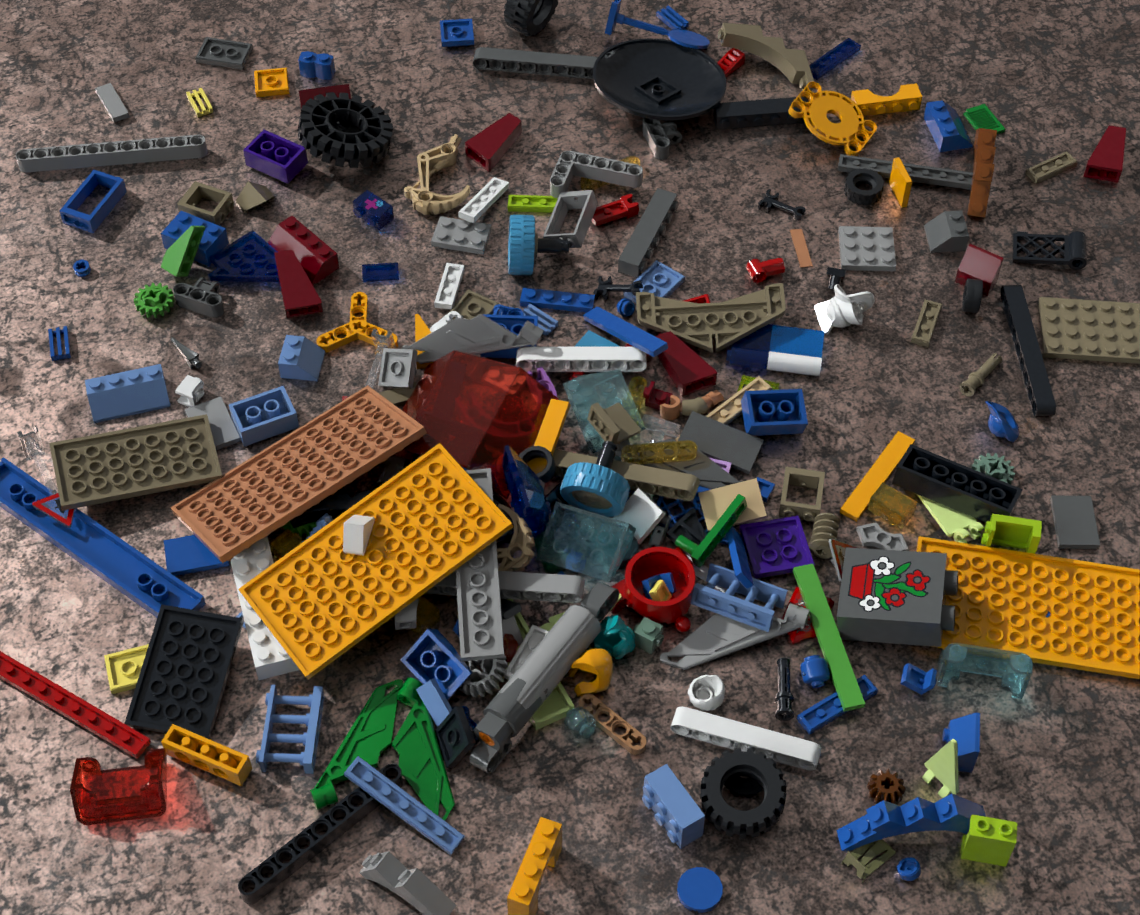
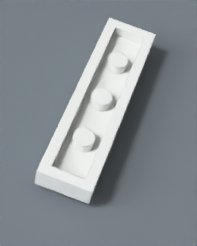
M493 177L458 212V217L475 223L509 188V182Z

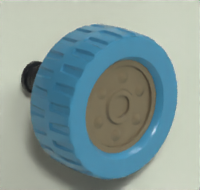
M510 215L508 274L532 275L534 271V258H537V253H569L568 239L538 238V233H535V217L533 215Z
M604 441L596 464L579 462L568 467L560 488V494L568 504L583 512L602 517H614L622 513L628 499L630 486L623 476L611 470L615 451L618 449L617 445L611 441Z

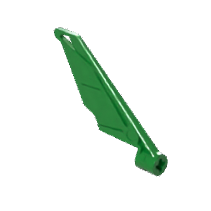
M409 677L396 697L402 704L410 706L412 709L394 738L392 746L399 755L398 766L401 768L402 776L423 804L437 816L441 802L446 810L444 817L441 819L446 822L455 806V801L431 715L416 689L422 686V683Z
M397 679L381 685L373 691L316 786L310 790L317 810L339 802L333 785L348 780L344 776V772L357 756L372 767H378L380 754L392 744L398 704L396 696L403 686V680ZM396 687L385 696L386 689Z

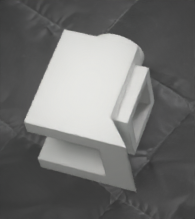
M187 375L175 390L176 394L181 395L177 400L178 403L187 407L195 406V403L205 394L203 389L204 382L200 378Z

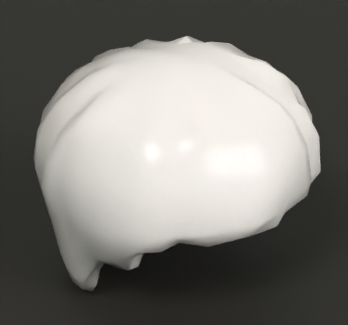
M703 675L695 678L688 689L690 702L702 711H712L721 706L725 696V687L722 679L717 675Z

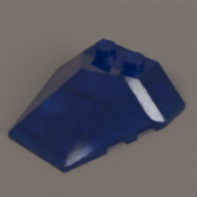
M508 445L504 448L502 467L507 490H510L511 508H514V511L520 518L526 521L527 527L532 531L531 537L534 538L544 532L546 524L549 523L548 514L551 513L549 502H546L544 498L545 483Z

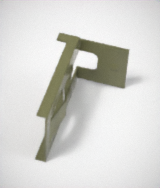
M883 839L877 840L871 848L870 846L874 842L858 847L851 853L848 851L841 864L845 863L848 867L852 864L857 869L856 875L863 879L862 883L865 882L866 878L896 854ZM887 850L886 853H884L883 855L879 856L878 858L867 864L874 857ZM867 851V853L858 861L857 859Z

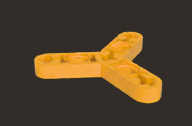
M356 292L351 296L350 322L318 336L316 343L325 350V353L357 339L380 349H397L398 338L394 333L367 322V295L363 292ZM358 300H361V306L358 305ZM359 312L364 314L361 317L354 316L356 313ZM372 333H377V334H379V335H378L377 337H375V338H372V337L369 336V335L372 334ZM339 334H346L344 338H338L337 336Z

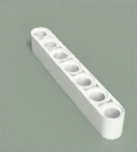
M520 347L516 352V368L522 372H537L539 367H543L545 372H641L647 366L646 353L636 347Z
M683 706L677 707L670 727L678 735L732 750L734 748H741L742 752H747V748H752L755 754H759L760 751L765 753L768 760L772 758L776 762L809 771L816 770L822 750L819 744Z

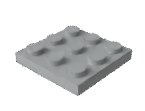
M839 226L841 269L855 271L896 270L892 227Z

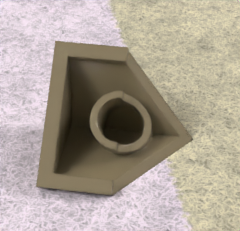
M248 181L235 202L244 213H247L248 209L252 207L255 209V206L261 203L265 204L270 198L274 199L275 196L266 186Z

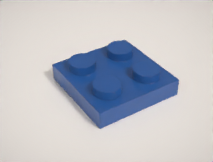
M472 19L440 20L442 47L474 45Z

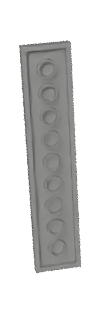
M491 468L465 470L493 501ZM495 540L456 569L461 662L505 658L497 545Z

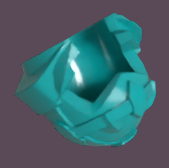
M619 615L605 617L600 623L601 632L593 640L592 647L605 649L615 659L623 658L624 655L632 652L635 648L634 632L629 626L625 625V622Z

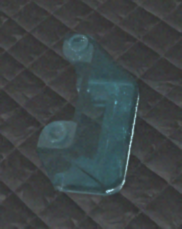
M951 643L940 652L936 686L947 687L951 679L959 680L960 671L1001 677V687L1007 686L1010 688L1012 698L1022 699L1032 675V659L1027 654Z

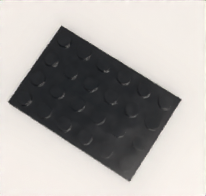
M161 604L124 724L133 728L167 733L172 724L210 739L244 623L243 619Z

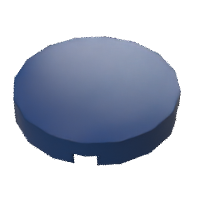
M704 867L688 869L681 875L677 885V895L680 903L686 909L698 911V913L713 910L719 904L723 894V885L720 878L714 871Z

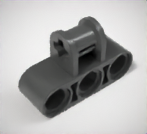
M643 118L642 132L654 157L658 160L667 159L670 146L678 144L682 140L681 133L677 131V125L674 122L661 124L659 120Z
M201 277L194 286L186 283H178L174 286L173 293L176 304L179 307L212 318H218L224 314L222 297L218 294L220 290L218 282L212 283Z

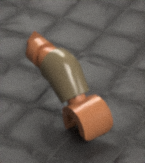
M715 390L703 397L683 400L681 403L677 396L671 395L670 405L665 403L660 405V415L665 420L677 419L680 416V412L686 416H690L692 411L704 415L708 412V409L723 401L724 397L718 390Z

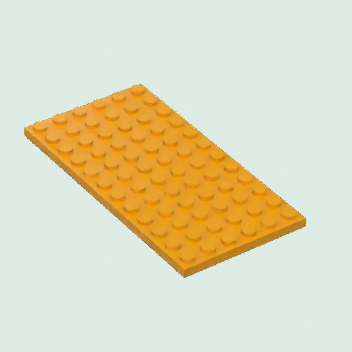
M439 443L238 590L303 675L309 680L513 528V525ZM354 514L375 518L364 556L343 552L344 522Z
M918 536L916 552L947 553V569L958 571L957 596L946 595L945 605L955 606L954 631L943 630L942 644L938 648L1140 679V569ZM1048 611L1050 612V617H1046Z

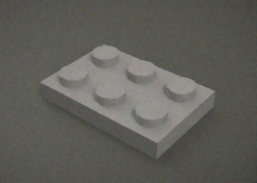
M440 216L431 240V246L483 255L492 225Z

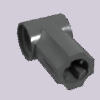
M394 454L384 462V469L376 481V486H381L409 465V459Z

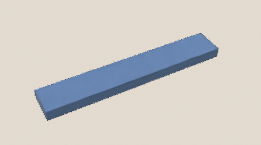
M359 756L344 772L345 777L450 856L465 838L463 834Z

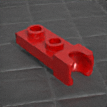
M628 194L620 197V200L596 207L592 218L595 227L626 216L629 218L638 215L639 204L637 202L632 203L633 195Z

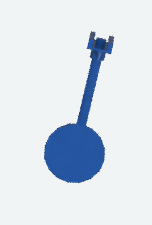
M614 0L611 4L605 34L611 35L615 30L616 23L660 35H667L671 41L685 47L694 49L709 47L710 41L701 34L680 29L669 31L663 27L632 19L619 13L621 0Z

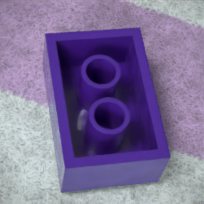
M264 129L243 150L247 166L287 184L308 164L307 152L303 146Z

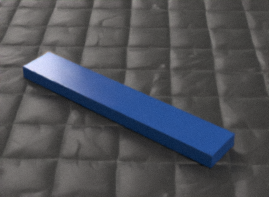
M598 306L583 315L585 321L652 357H656L668 349L667 342Z

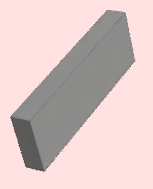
M111 83L95 88L98 97L114 123L130 117Z

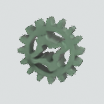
M987 453L986 457L979 455V459H975L971 469L1008 484H1012L1015 476L1013 472L1014 466H1010L1011 461H1004L1005 456L999 458L997 453L994 456Z

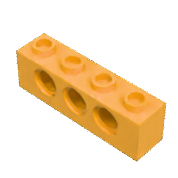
M172 724L161 741L166 755L239 786L243 785L253 769L248 755Z

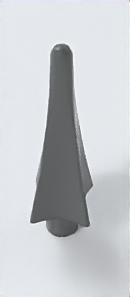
M171 338L172 343L180 351L190 369L193 367L198 369L202 366L198 353L187 348L175 338Z

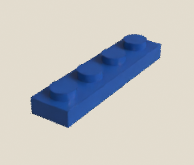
M522 288L520 306L528 307L529 304H532L536 308L585 313L593 309L595 295L532 288Z

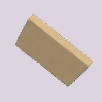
M757 478L698 493L708 532H710L738 494L746 498L747 507L733 526L767 518Z

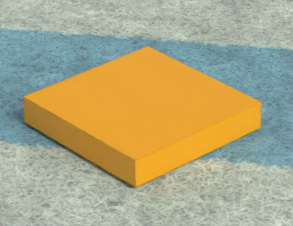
M287 68L254 71L256 97L290 94Z
M898 157L893 159L889 185L902 208L908 205L912 179L902 160Z

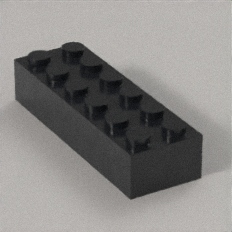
M910 444L899 462L892 484L984 522L990 521L992 514L1012 516L1023 490Z

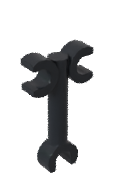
M768 189L765 198L758 202L759 210L765 206L767 207L766 213H769L771 206L793 214L794 219L801 221L802 214L805 215L806 213L805 207L798 206L795 208L779 202V193L777 192L776 195L772 196L770 195L771 189Z
M602 276L598 278V288L593 293L595 300H598V297L602 294L604 300H607L608 292H632L636 296V292H640L643 284L641 281H635L631 285L613 284L611 276L608 277L607 281H603Z

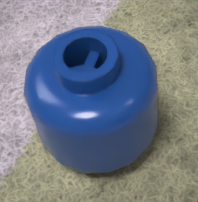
M820 655L804 658V662L800 665L803 682L812 685V688L824 686V682L830 678L826 659L821 658Z

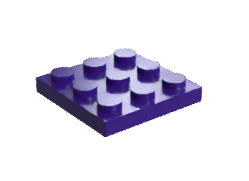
M799 515L740 525L739 530L755 579L793 573L794 567L814 564Z

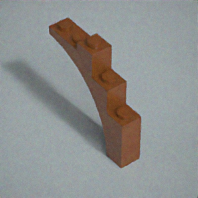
M984 128L976 130L974 168L967 215L986 216L995 166L993 162L997 130Z

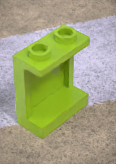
M992 514L990 521H986L981 545L990 547L993 544L1025 549L1027 553L1035 554L1041 539L1042 521Z
M971 815L968 834H963L960 859L1006 867L1016 845L1017 822Z

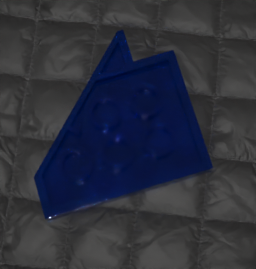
M252 230L210 256V262L218 269L208 274L209 280L280 282L274 252L278 251Z

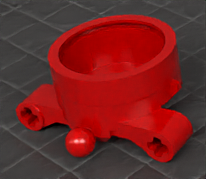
M651 547L638 552L626 564L625 579L611 586L619 590L622 598L610 612L616 614L627 605L643 617L654 622H665L666 624L675 622L676 630L682 633L687 632L691 628V622L684 615H686L691 606L690 603L695 586L693 562L679 547L675 549ZM671 572L677 590L673 593L671 599L668 601H654L646 598L643 592L642 581L657 574Z

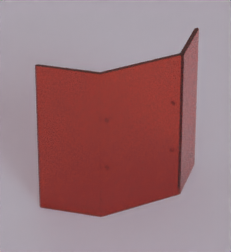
M454 350L427 366L403 407L402 411L424 426L427 432L419 440L404 447L403 450L424 455L440 443L462 467H466L469 470L491 468L492 488L505 499H508L520 476L516 468L520 453L534 446L550 400L559 399L521 367Z

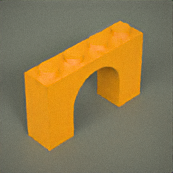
M540 817L507 896L508 915H536L538 910V893L547 865L555 868L562 850L561 823Z

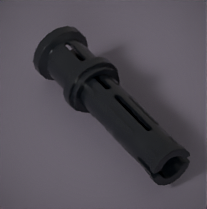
M779 658L777 660L778 693L775 695V702L777 703L775 717L781 721H789L794 718V711L792 710L794 696L791 693L790 659Z

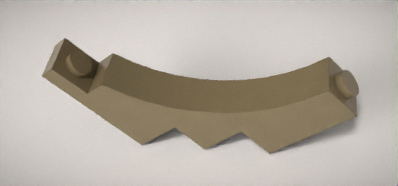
M723 23L721 29H719L718 39H720L722 46L744 50L763 58L777 67L792 84H799L802 90L809 82L814 81L805 51L786 49L783 38L763 36L760 25Z

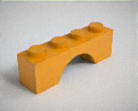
M917 83L901 85L899 91L891 96H879L872 93L869 89L852 91L851 100L857 104L863 116L919 110L922 95Z

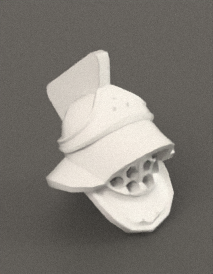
M836 284L834 286L835 297L814 306L823 333L828 335L833 326L844 328L851 324L862 325L864 318L862 313L870 309L875 302L873 293L865 291L847 295L842 287Z

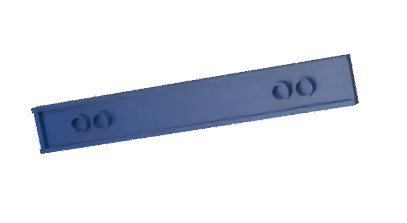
M4 457L0 459V507L153 616L158 617L161 604L197 611L206 604L203 595L79 509L74 508L71 525L68 526L32 505L33 502L56 493ZM59 497L41 504L67 519L69 509L65 510L64 513H61L59 508L55 509L57 507L55 500L60 499Z

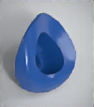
M985 401L991 413L988 420V427L991 433L997 437H1006L1008 441L1014 443L1019 437L1020 431L1013 415L1006 407L994 402Z

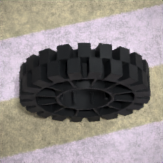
M334 92L326 93V97L319 94L314 96V100L310 98L306 101L300 112L297 131L299 141H302L301 145L306 150L310 149V154L314 157L322 155L321 161L328 164L332 159H335V166L344 167V163L348 162L350 168H358L359 162L363 167L371 166L372 162L376 164L381 161L382 157L385 158L390 148L393 123H391L388 114L384 115L385 110L380 106L374 108L375 103L368 99L361 103V96L354 95L352 99H349L348 93L340 92L339 98H337ZM347 122L357 126L361 131L345 133L335 129L331 123Z

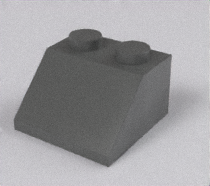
M962 210L944 211L924 225L930 253L966 251L969 233Z

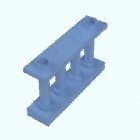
M710 563L706 579L708 583L706 586L696 583L690 604L769 632L775 611L772 609L774 606L781 609L784 608L788 590L752 578L754 585L747 589L735 577L733 570ZM717 585L726 588L727 591L723 593L714 588ZM737 592L747 597L743 600L733 595ZM756 599L765 602L766 605L762 607L754 604L753 601Z
M271 685L270 693H266L265 699L266 706L268 707L261 750H257L256 763L260 765L261 772H266L267 762H289L303 765L305 774H314L325 699L322 686H314L313 694L309 696L278 695L276 685ZM277 704L308 705L311 707L310 713L306 715L275 714ZM274 723L306 724L308 726L307 733L304 732L303 735L272 733ZM271 742L303 743V746H305V751L301 752V754L269 753Z

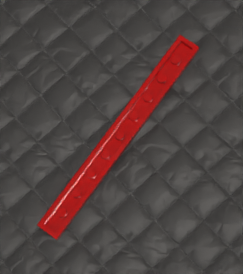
M0 651V678L136 759L151 744L150 738Z

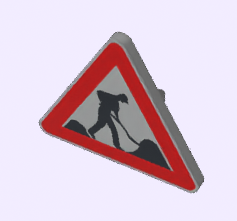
M829 539V546L833 557L830 561L835 566L838 579L841 582L846 547H857L835 539Z

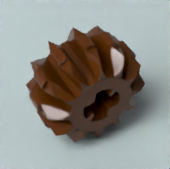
M889 768L885 773L879 769L876 775L872 774L870 776V781L867 784L869 798H875V804L883 800L895 805L896 802L900 803L903 798L902 795L905 794L906 790L903 786V779H898L897 772L893 775L890 774Z

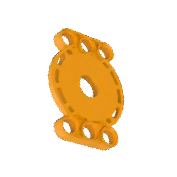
M814 81L809 82L788 109L792 117H803L807 128L818 139L832 145H844L845 153L850 156H858L877 130L875 122L871 120L864 121L860 108L849 97L835 91H822L820 84ZM809 88H814L817 92H812ZM801 98H807L809 102H804ZM793 107L799 108L801 112H796ZM826 114H834L840 119V123L830 122ZM865 126L870 127L872 131H868ZM857 136L863 137L864 141H860ZM849 146L855 147L857 151H852Z

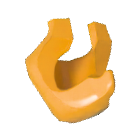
M592 648L584 652L579 659L572 663V668L568 671L569 677H574L578 669L597 675L593 682L582 681L576 685L574 691L578 697L586 693H598L608 689L613 673V661L608 651Z

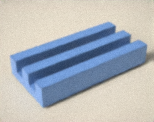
M529 304L528 308L523 309L524 316H538V327L544 330L542 334L545 336L558 326L557 320L532 304Z

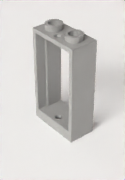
M593 190L560 192L543 238L568 239L569 248H581L598 205ZM583 209L574 233L559 234L568 210Z

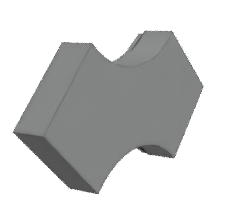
M876 522L857 527L856 531L863 547L873 546L882 550L909 551L902 534L886 532Z

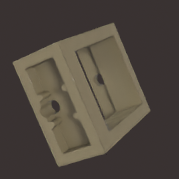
M195 181L177 203L179 212L184 211L220 225L224 222L227 214L233 210L234 201L232 193ZM202 197L219 203L213 212L195 206Z
M786 466L779 516L792 517L799 515L800 519L814 521L815 517L820 514L825 472ZM788 485L818 489L816 505L786 501Z

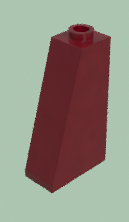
M508 113L466 141L465 155L490 172L522 134L521 120Z
M1108 126L1087 162L1083 177L1119 182L1123 169L1126 128Z
M280 250L279 252H274L286 318L323 312L321 299L294 251Z
M669 331L655 336L668 344V349L657 356L682 397L716 385V370L675 334Z

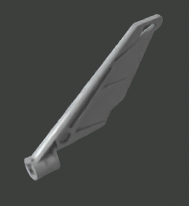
M483 314L470 320L457 317L412 345H404L401 349L425 351L417 355L416 360L420 364L527 345L534 347L544 330L527 320L520 333L516 335Z
M790 603L784 620L774 617L769 632L720 614L713 615L670 652L662 653L660 661L682 670L689 669L796 629H804L810 610ZM668 657H683L678 662L668 660Z

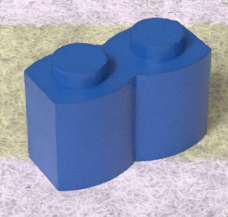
M310 51L301 52L298 59L301 76L306 78L317 77L322 80L333 79L335 65L332 55L325 53L316 54Z

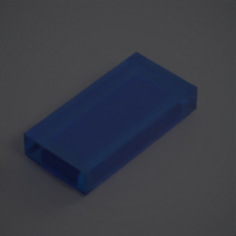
M398 262L362 264L363 282L399 280Z

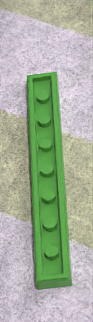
M814 564L794 567L795 579L806 609L810 610L809 617L823 656L827 661L843 711L864 708L865 701Z

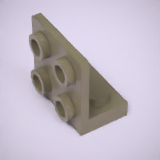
M598 402L591 405L587 420L604 441L618 444L640 433V427L620 403H616L606 409L602 408Z

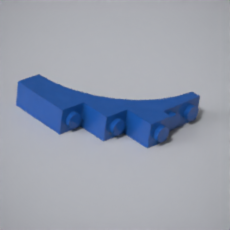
M950 794L935 803L917 797L902 806L883 800L866 809V815L836 831L841 850L850 852L880 839L912 832L953 831L968 834L971 815L986 817L982 805L955 794Z

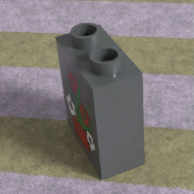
M846 547L837 610V624L841 639L941 647L943 630L954 631L955 606L945 605L946 595L957 596L958 571L947 569V553Z

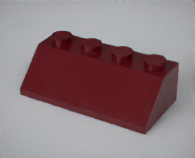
M293 216L277 225L266 245V248L273 254L280 250H293L312 285L339 269L337 253Z

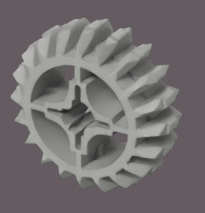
M504 654L505 658L464 661L472 674L459 690L468 696L472 695L476 698L478 695L485 697L486 692L493 695L492 689H499V682H505L502 676L507 673L508 663L506 662V655ZM477 665L483 670V673L476 667Z

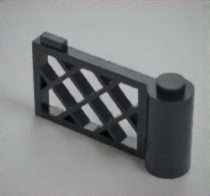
M1017 231V233H1013V263L1069 265L1070 268L1075 270L1082 269L1087 265L1086 235L1080 231L1072 232L1069 235L1028 234V232ZM1017 240H1025L1027 243L1021 245ZM1036 241H1044L1045 244L1040 246L1036 243ZM1064 241V244L1059 247L1054 242ZM1032 245L1036 250L1030 252L1026 248ZM1050 246L1054 249V251L1049 253L1047 250H1045V248ZM1022 251L1027 256L1017 257V254ZM1041 252L1045 255V257L1040 258L1037 257L1036 254ZM1060 253L1064 258H1056L1054 255Z

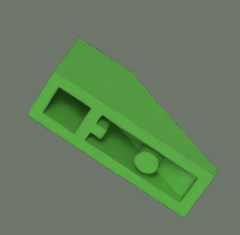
M190 226L166 250L161 268L176 277L188 276L206 227Z

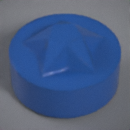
M904 858L897 865L899 876L905 881H913L921 874L920 864L915 858Z

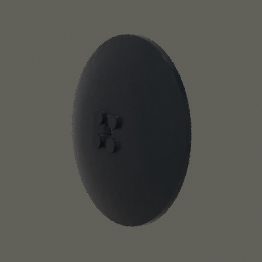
M647 38L618 43L602 52L593 67V81L598 92L617 108L643 118L672 121L698 117L719 105L726 92V77L716 61L696 48L685 47L671 40Z

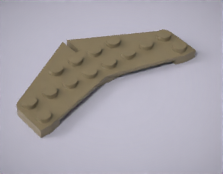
M783 283L765 286L763 290L724 302L702 304L654 296V293L636 292L637 321L640 325L660 333L671 331L681 341L712 353V338H715L716 352H719L779 319L785 314L786 310Z

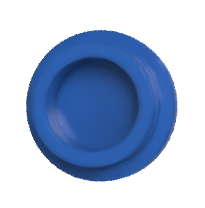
M623 298L617 303V311L621 316H630L635 311V304L632 300Z

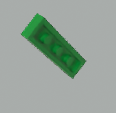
M740 494L736 496L700 545H697L683 535L676 539L675 545L690 554L693 564L701 568L746 509V498Z

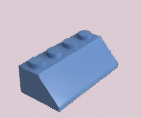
M161 364L85 380L87 397L94 423L171 407Z

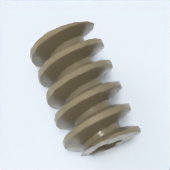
M821 513L814 520L809 549L818 558H832L829 539L837 540L838 524H840V519L832 513Z

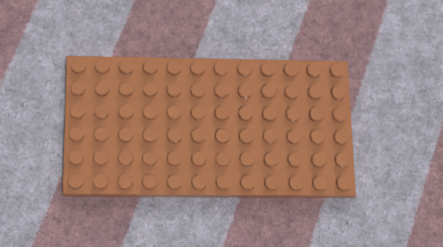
M367 385L225 473L221 478L214 480L172 506L171 510L224 563L243 550L250 548L260 539L267 537L274 530L284 526L296 516H300L310 507L319 504L321 500L336 493L340 488L353 482L357 477L369 472L373 467L386 461L393 454L402 451L404 447L419 440L427 432L424 426Z

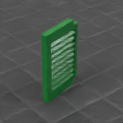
M986 104L966 109L965 113H963L975 130L979 128L997 130V134L1003 133L1006 130Z

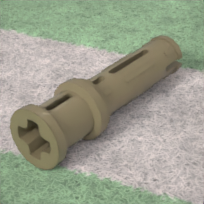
M997 353L992 354L976 372L970 373L968 379L959 385L960 391L965 396H973L975 390L983 386L984 379L1002 363L1000 355L994 359Z

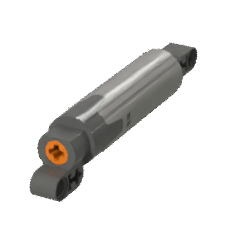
M597 582L582 600L580 606L571 605L483 710L484 717L474 728V734L480 743L471 753L470 763L487 773H492L511 749V738L517 736L572 668V663L580 658L601 632L599 621L616 604L619 598L618 589L605 583Z

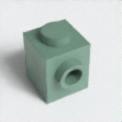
M646 617L643 618L641 623H637L633 629L635 646L650 654H653L657 646L659 647L663 642V626Z

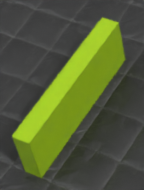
M508 195L507 208L508 212L552 213L558 198L538 195Z

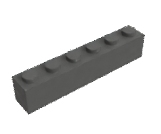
M657 188L618 259L619 273L638 278L641 272L645 271L647 260H651L654 247H658L660 236L665 234L667 223L670 224L673 212H676L679 202H677L676 193Z

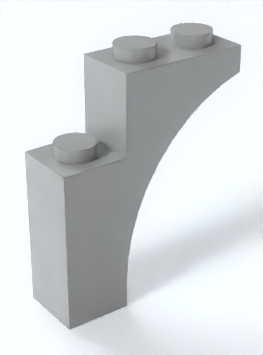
M389 851L377 853L373 856L369 855L362 863L363 868L359 873L365 879L374 881L393 891L423 915H450L457 906L418 868L408 870Z

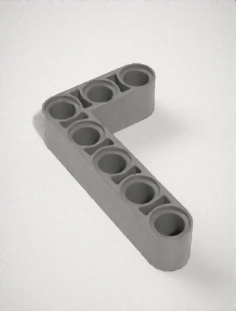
M564 151L561 153L550 178V194L552 197L558 198L560 192H567L573 175L637 188L643 183V168L638 164L574 151Z

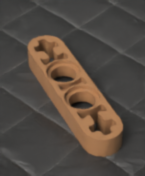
M585 694L580 697L578 708L583 716L588 720L591 717L592 720L590 719L592 723L594 722L598 728L631 754L640 755L646 750V737L592 694ZM584 703H592V708L590 706L584 707ZM601 714H607L610 719L607 722H602L598 717ZM617 727H623L626 729V733L618 735L614 730ZM633 741H634L635 743H637L638 741H640V746H639V745L633 746Z

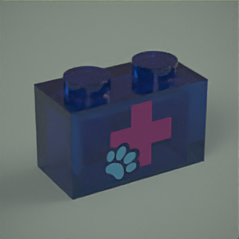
M368 190L352 201L354 214L378 230L394 219L393 206Z

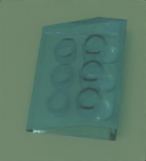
M621 370L582 375L563 383L585 441L592 453L600 451L604 442L599 433L587 420L591 405L597 402L604 409L620 403L640 427L641 431L646 429Z
M555 502L536 559L611 583L631 546L636 528L623 521Z

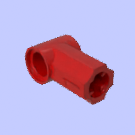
M782 258L762 262L759 259H753L746 265V269L754 283L763 282L768 276L785 272Z

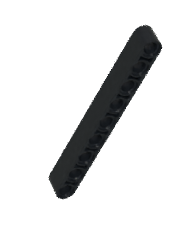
M1002 285L1001 300L1034 417L1054 416L1056 413V403L1022 285Z
M388 764L379 770L387 778L396 776L391 781L400 788L402 787V772L398 765ZM360 787L356 788L239 881L238 890L243 902L246 904L257 903L381 805V803ZM362 803L361 806L354 807V804ZM338 817H345L341 821L336 820ZM321 831H327L324 835L318 834ZM303 845H310L306 849H300ZM285 859H291L288 863H282ZM267 873H273L271 877L264 878ZM248 888H255L252 892H245Z

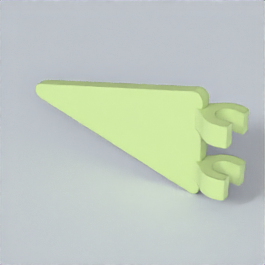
M917 494L948 537L953 536L955 542L967 543L964 538L969 535L974 540L981 537L979 531L983 530L984 526L977 522L975 518Z
M952 739L924 763L928 770L922 779L929 785L936 777L943 784V787L938 792L941 798L948 796L950 793L956 795L959 792L958 744L955 739Z

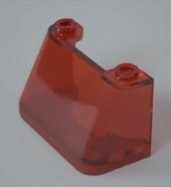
M165 748L153 749L147 752L144 759L145 765L101 770L100 763L95 758H76L70 794L77 821L83 825H95L153 818L163 815L167 807V755Z

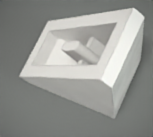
M354 514L344 522V553L364 556L375 521L374 517Z

